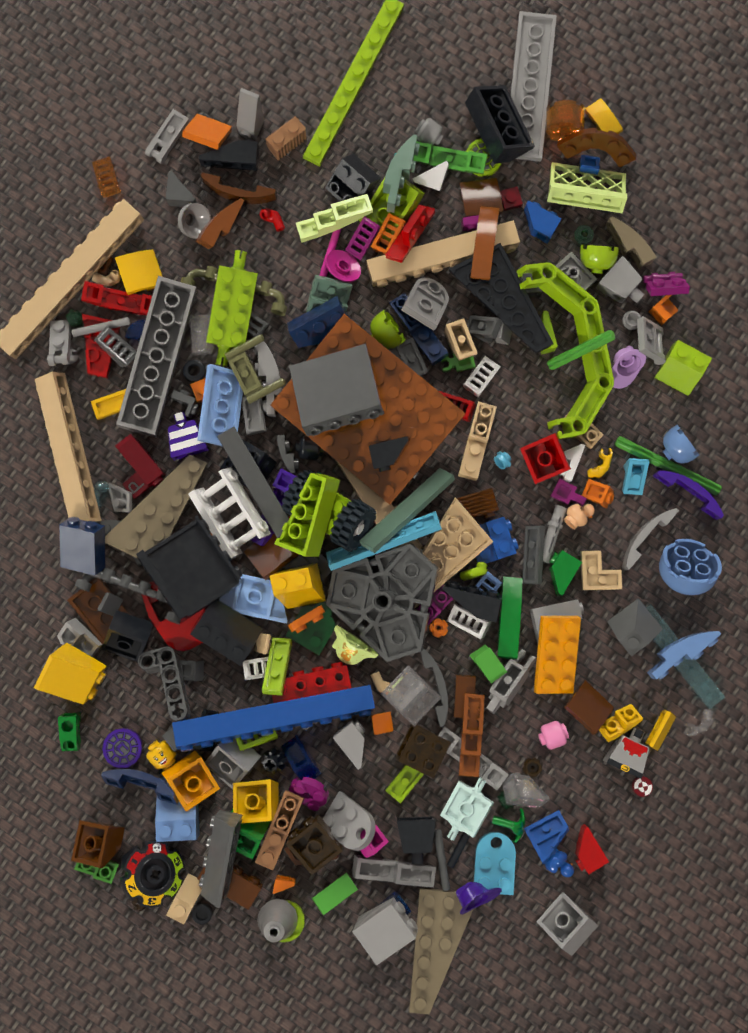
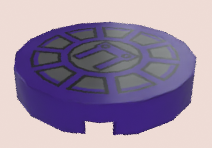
M116 729L105 738L102 747L103 755L106 761L114 767H130L141 757L143 744L138 733L132 729Z

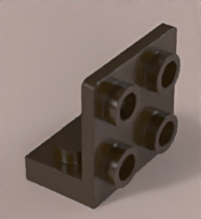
M412 722L395 758L399 762L434 778L451 743Z

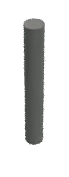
M435 829L434 838L443 891H448L451 889L441 829Z

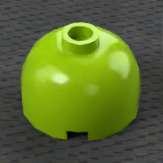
M580 245V260L586 268L591 269V273L603 274V270L610 269L616 263L619 247H614V251H612V247L587 245V249H585V245Z
M385 310L378 313L371 321V336L385 348L394 349L406 342L404 334L401 333L399 335L398 328L400 327Z

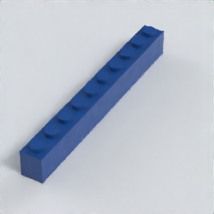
M371 685L173 722L172 726L176 748L181 749V752L193 750V746L201 745V748L213 746V742L218 741L226 744L233 742L234 738L241 737L242 740L251 739L254 734L261 733V736L273 734V731L280 729L281 732H288L296 726L308 728L313 726L312 723L320 722L323 725L332 723V719L340 718V721L351 719L352 715L357 714L360 717L371 715L375 705Z

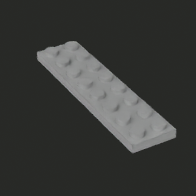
M519 12L510 96L535 147L516 159L540 162L542 160L557 15Z

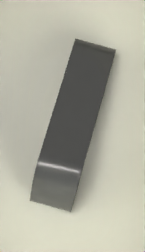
M162 647L142 653L138 659L139 666L149 674L161 673L170 718L175 722L190 719L191 711L178 654L171 647ZM172 654V658L169 661H164L166 655ZM149 659H153L152 665L145 667L146 662ZM176 672V677L173 680H168L169 675ZM180 691V696L177 699H172L173 693ZM179 708L183 711L180 718L177 716L180 714Z

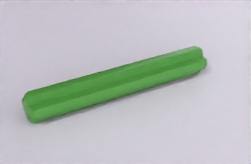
M607 330L548 360V368L555 370L615 340L614 332Z

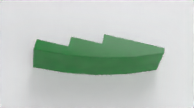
M503 576L502 600L498 626V658H518L523 578Z

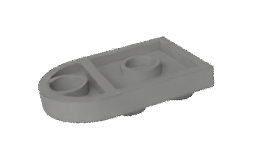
M420 278L413 285L401 310L434 331L446 309L449 296L446 289L439 282L431 278Z
M339 791L323 820L330 827L331 834L340 844L354 851L362 850L371 843L376 828L374 818L349 796ZM365 829L366 835L361 840L360 834Z

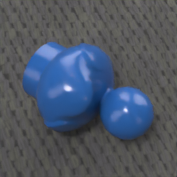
M556 848L545 863L546 869L556 873L558 868L561 867L560 872L564 877H571L574 874L573 864L566 863L567 854Z

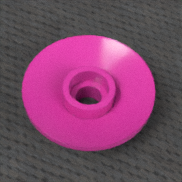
M333 250L327 255L326 266L334 277L344 282H354L360 277L361 267L354 256L342 250Z

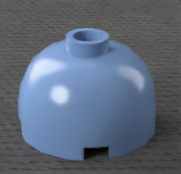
M675 425L663 438V445L665 447L663 453L668 460L673 459L677 463L682 464L688 463L700 455L683 431L679 430L680 427Z

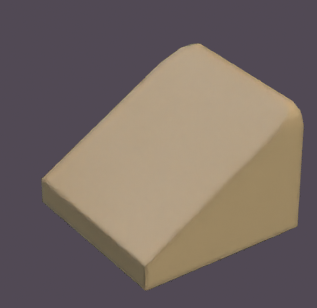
M260 633L255 643V652L269 653L272 639L271 634Z

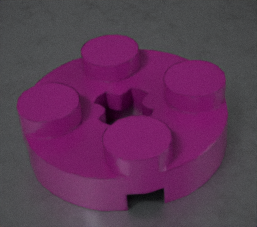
M303 777L302 780L298 781V778L292 780L289 791L304 797L302 805L308 806L313 811H318L320 807L326 804L329 791L327 790L326 792L323 789L324 785L321 782L309 777Z

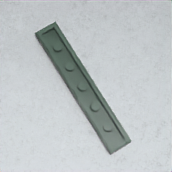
M439 468L359 540L360 544L371 552L376 553L455 480L454 475Z

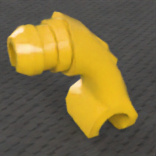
M608 448V456L603 454V449L599 451L602 464L587 470L589 478L595 477L599 479L608 471L613 456L611 448Z

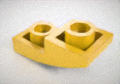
M601 98L585 108L586 114L596 124L598 131L608 132L611 130L617 134L623 131L619 121Z
M629 704L615 711L614 716L608 718L599 731L610 742L639 724L643 717L632 704Z

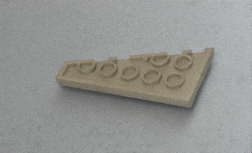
M189 455L105 536V544L137 558L136 554L141 550L146 552L171 536L190 500L188 494L195 490L208 465L207 462Z
M419 888L416 922L418 933L414 946L409 1013L430 1014L473 909L466 914H460L462 906L456 896V891Z

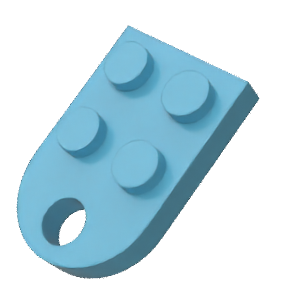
M489 832L479 839L475 849L474 882L482 884L487 890L501 888L502 892L500 894L514 895L516 851L513 842L507 835L501 832ZM494 837H499L502 841L501 845L497 848L491 846V840Z

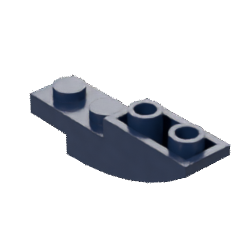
M403 293L389 302V305L410 338L414 339L417 348L434 366L449 356L448 351L429 327L401 310L408 297L406 293Z

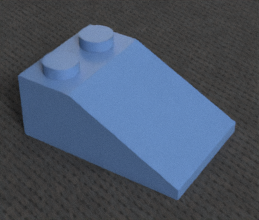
M158 777L168 785L164 777ZM157 796L155 817L156 842L197 840L200 836L199 803L186 812L180 802L176 805L159 800Z

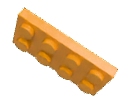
M541 616L534 692L536 694L574 692L581 617Z

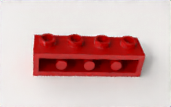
M342 662L331 664V668L328 669L319 666L312 668L310 673H304V670L292 672L293 676L285 678L283 694L272 695L273 703L351 689L352 685L347 664L343 665Z

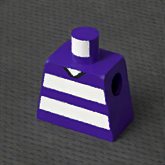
M185 412L174 414L176 425L168 427L171 458L175 461L189 455L210 451L206 442L197 441L199 427L196 421H187Z

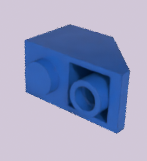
M528 200L524 212L532 236L548 244L561 218L555 212L543 209L539 203Z

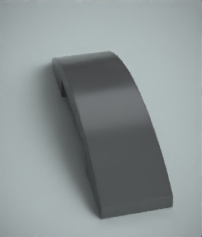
M423 648L420 652L423 666L425 669L432 667L441 704L434 706L439 726L442 727L445 725L448 712L446 684L437 663Z

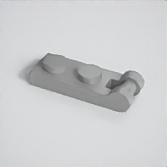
M173 109L146 148L145 154L149 157L153 156L157 162L163 164L167 159V155L183 133V130L189 124V118ZM158 146L162 147L160 152L156 150Z
M69 319L50 321L48 365L56 366L59 363L68 365L70 364L71 322Z

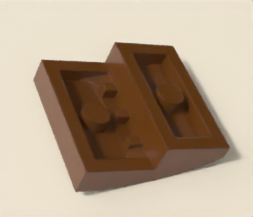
M497 178L459 183L465 217L479 215L481 206L500 208L499 214L503 213Z
M584 680L572 694V698L564 708L594 735L602 727L614 707Z

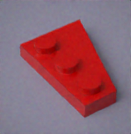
M82 314L84 327L112 321ZM120 327L113 328L112 330L118 335ZM101 331L84 335L87 373L108 379L112 358L94 341ZM108 334L103 342L106 343L111 336ZM113 341L109 347L112 348L116 342Z

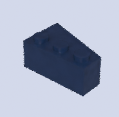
M335 296L288 322V331L298 348L320 344L343 314L349 318L350 316L339 297Z

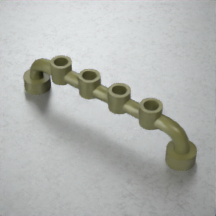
M207 266L206 270L194 269L186 277H182L180 282L195 286L196 282L193 279L198 276L204 277L208 281H217L218 269L213 266ZM262 281L261 285L256 284L255 292L263 296H273L277 299V302H274L271 312L279 316H285L287 306L284 305L285 299L283 294L273 289V284L268 281Z

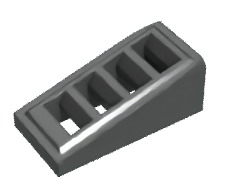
M108 326L94 339L120 367L128 366L136 356V350ZM109 334L111 337L106 341V343L103 342L105 337ZM115 341L114 346L110 348L109 345ZM121 347L122 349L117 354L115 351Z

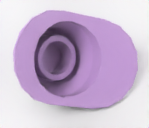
M632 346L619 350L613 360V387L621 389L630 385L644 366L646 355L640 353L639 350L634 349Z

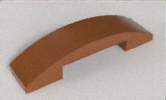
M480 207L471 269V278L490 280L500 208Z

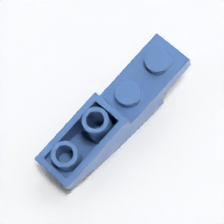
M719 631L700 632L672 642L657 653L661 661L647 672L652 679H662L669 673L668 669L673 665L676 667L684 660L683 656L689 660L698 659L703 655V650L707 646L711 647L718 642L717 638L721 633Z

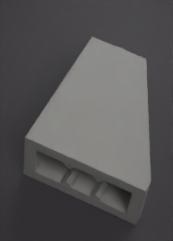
M578 599L529 609L537 646L541 616H579L582 619L584 608Z

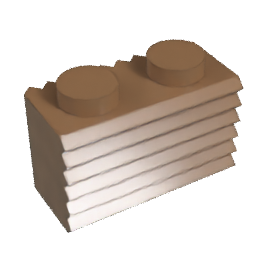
M296 116L265 138L268 149L277 160H280V158L286 156V153L289 154V151L298 147V144L301 145V142L307 140L306 128Z

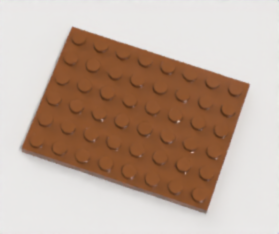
M343 314L306 361L366 344L370 353L371 365L384 414L375 419L362 420L357 424H348L336 430H327L318 435H310L308 437L391 505L466 413L347 315ZM291 379L270 406L306 435L302 428ZM409 437V443L396 464L390 466L391 470L379 472V469L373 468L369 445Z

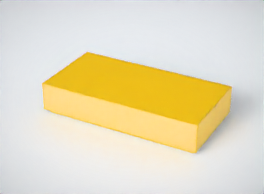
M126 389L91 401L97 420L120 412Z

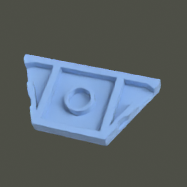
M242 574V584L219 599L240 614L288 623L284 605L273 594L271 580L267 579L265 581L263 578Z

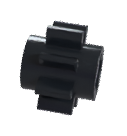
M273 748L271 751L267 750L263 754L265 759L261 763L266 771L276 774L286 767L284 763L287 761V758H285L283 751Z

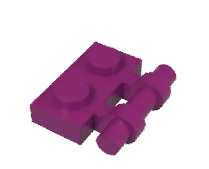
M651 273V275L643 276V282L646 283V289L650 296L689 294L690 286L683 279L682 273Z

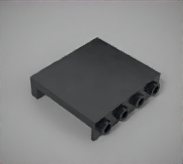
M195 516V521L146 552L141 550L136 554L138 560L181 623L242 584L241 577L243 575L237 566H232L230 563L232 559L227 551L220 549L218 538L215 535L211 536L208 531L210 529L204 519L200 520L198 516Z

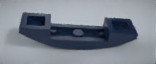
M115 769L102 772L101 774L102 779L108 785L124 789L126 783L129 782L153 789L159 800L178 805L179 800L173 790L165 782L151 774L132 769Z

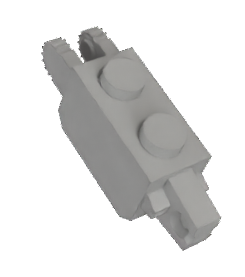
M522 649L518 653L517 659L508 661L504 667L507 673L497 679L489 690L491 694L488 698L491 701L486 707L487 710L495 714L500 706L503 708L506 705L509 706L530 675L529 671L535 663L536 657L531 656L523 667L520 665V662L525 657L526 651Z

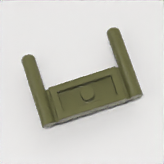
M261 334L225 353L249 404L286 384L285 379L281 378L263 388L246 353L247 350L264 341V336Z

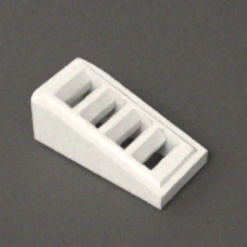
M484 356L463 387L476 397H479L500 369V366ZM484 363L490 365L492 368H494V370L491 371L485 366H483ZM482 369L485 372H487L489 374V377L485 376L479 370ZM476 374L483 378L485 382L483 383L475 377ZM473 380L481 386L480 389L472 384L471 381Z
M454 604L447 619V622L479 639L485 637L492 622L476 618L466 608L458 604ZM460 611L462 613L459 620L457 621L455 620L458 612ZM468 615L466 623H462L465 616ZM475 619L476 621L473 627H471L470 624L472 620ZM480 622L483 623L481 630H477Z
M268 657L244 660L245 680L264 678L266 671L265 661H268ZM257 662H261L262 674H259ZM251 663H253L254 674H255V675H251V671H250V664H251Z

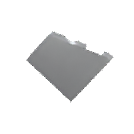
M76 618L67 621L57 635L60 644L64 645L67 642L91 657L102 646V643Z

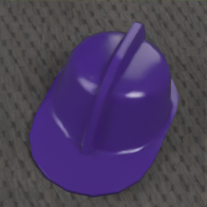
M466 883L456 891V896L462 906L460 914H466L473 908L490 902L500 895L502 889L494 888L487 890L480 883Z

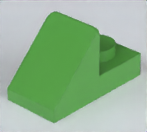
M486 644L470 655L471 659L491 684L507 673L494 652Z

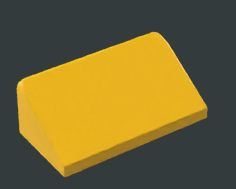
M662 710L645 742L646 745L657 751L659 750L676 719L674 714L667 710Z

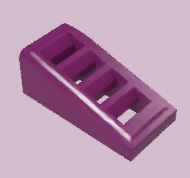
M364 216L345 251L362 261L381 227ZM365 226H369L373 229V231H368L367 229H365ZM364 232L369 236V238L366 239L360 234ZM357 239H360L366 244L363 246L356 241ZM355 245L356 247L360 248L362 250L361 253L357 252L352 247Z

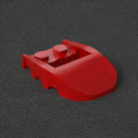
M153 581L150 582L152 584L151 589L158 591ZM142 595L149 618L169 647L176 651H188L203 643L190 635L205 608L180 624L166 619L160 622L152 607V604L159 600Z

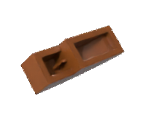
M241 198L218 212L206 224L195 242L207 249L214 247L219 234L225 236L229 233L244 200Z

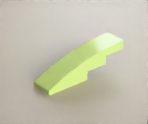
M368 194L331 204V209L314 213V218L297 222L296 227L301 243L339 230L372 213L373 209Z

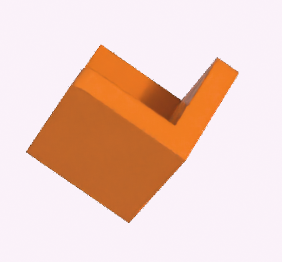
M666 295L649 311L661 326L678 311L677 307L669 300L672 295Z

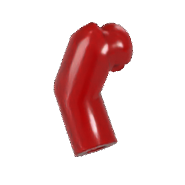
M267 208L260 211V218L273 223L277 232L285 229L279 212Z

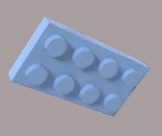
M213 364L207 365L197 441L222 446L217 438L218 435L232 427H235L238 432L243 391L231 369Z

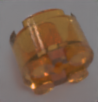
M561 100L554 102L552 107L550 105L547 106L546 133L550 135L551 140L558 141L584 129L585 107L582 103L579 106L576 105L574 100Z

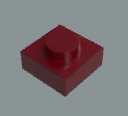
M518 186L500 191L504 211L522 207L523 202Z

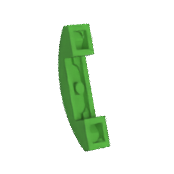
M416 142L420 144L418 156L414 155L413 158L417 163L436 167L447 161L449 170L484 174L488 154L473 151L465 152L433 146L429 143Z

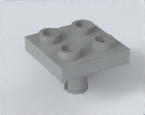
M572 252L556 265L558 269L585 291L597 280Z

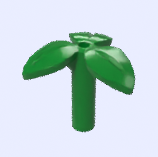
M519 808L520 820L518 822L494 816L492 824L509 828L516 834V837L512 840L514 843H517L522 837L526 817L522 808Z

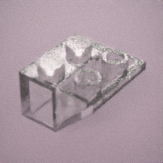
M409 665L381 693L413 726L442 698Z

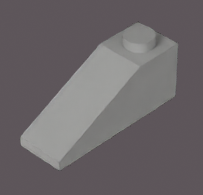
M241 88L236 125L238 133L245 139L251 138L256 140L264 123L260 96Z

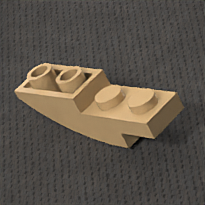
M478 401L462 457L459 477L477 481L497 406Z

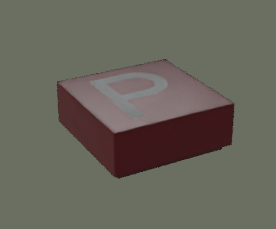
M137 472L122 484L127 491L132 492L134 499H137L150 488Z

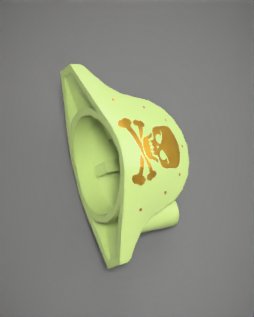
M338 625L335 626L334 631L337 638L332 647L336 649L337 656L342 662L354 665L363 659L376 658L379 655L357 636Z

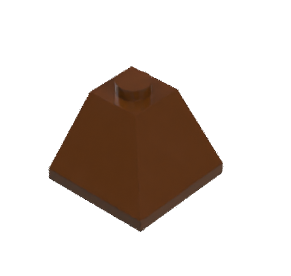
M79 820L71 861L104 868L120 850L125 827Z

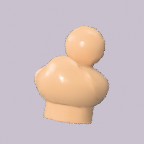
M574 504L568 507L564 522L575 530L578 526L581 527L587 524V517L592 518L595 509L591 504H585L582 508L579 504Z

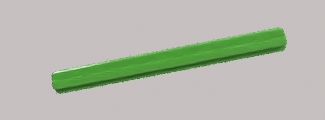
M619 436L615 441L616 447L641 459H648L649 463L665 471L686 476L697 482L709 493L718 495L721 491V485L622 436Z

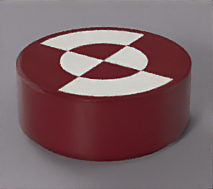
M642 776L641 779L636 777L632 782V790L638 796L646 797L651 794L653 784L645 776Z

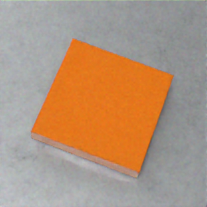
M196 114L183 130L182 137L218 150L231 133L232 126Z

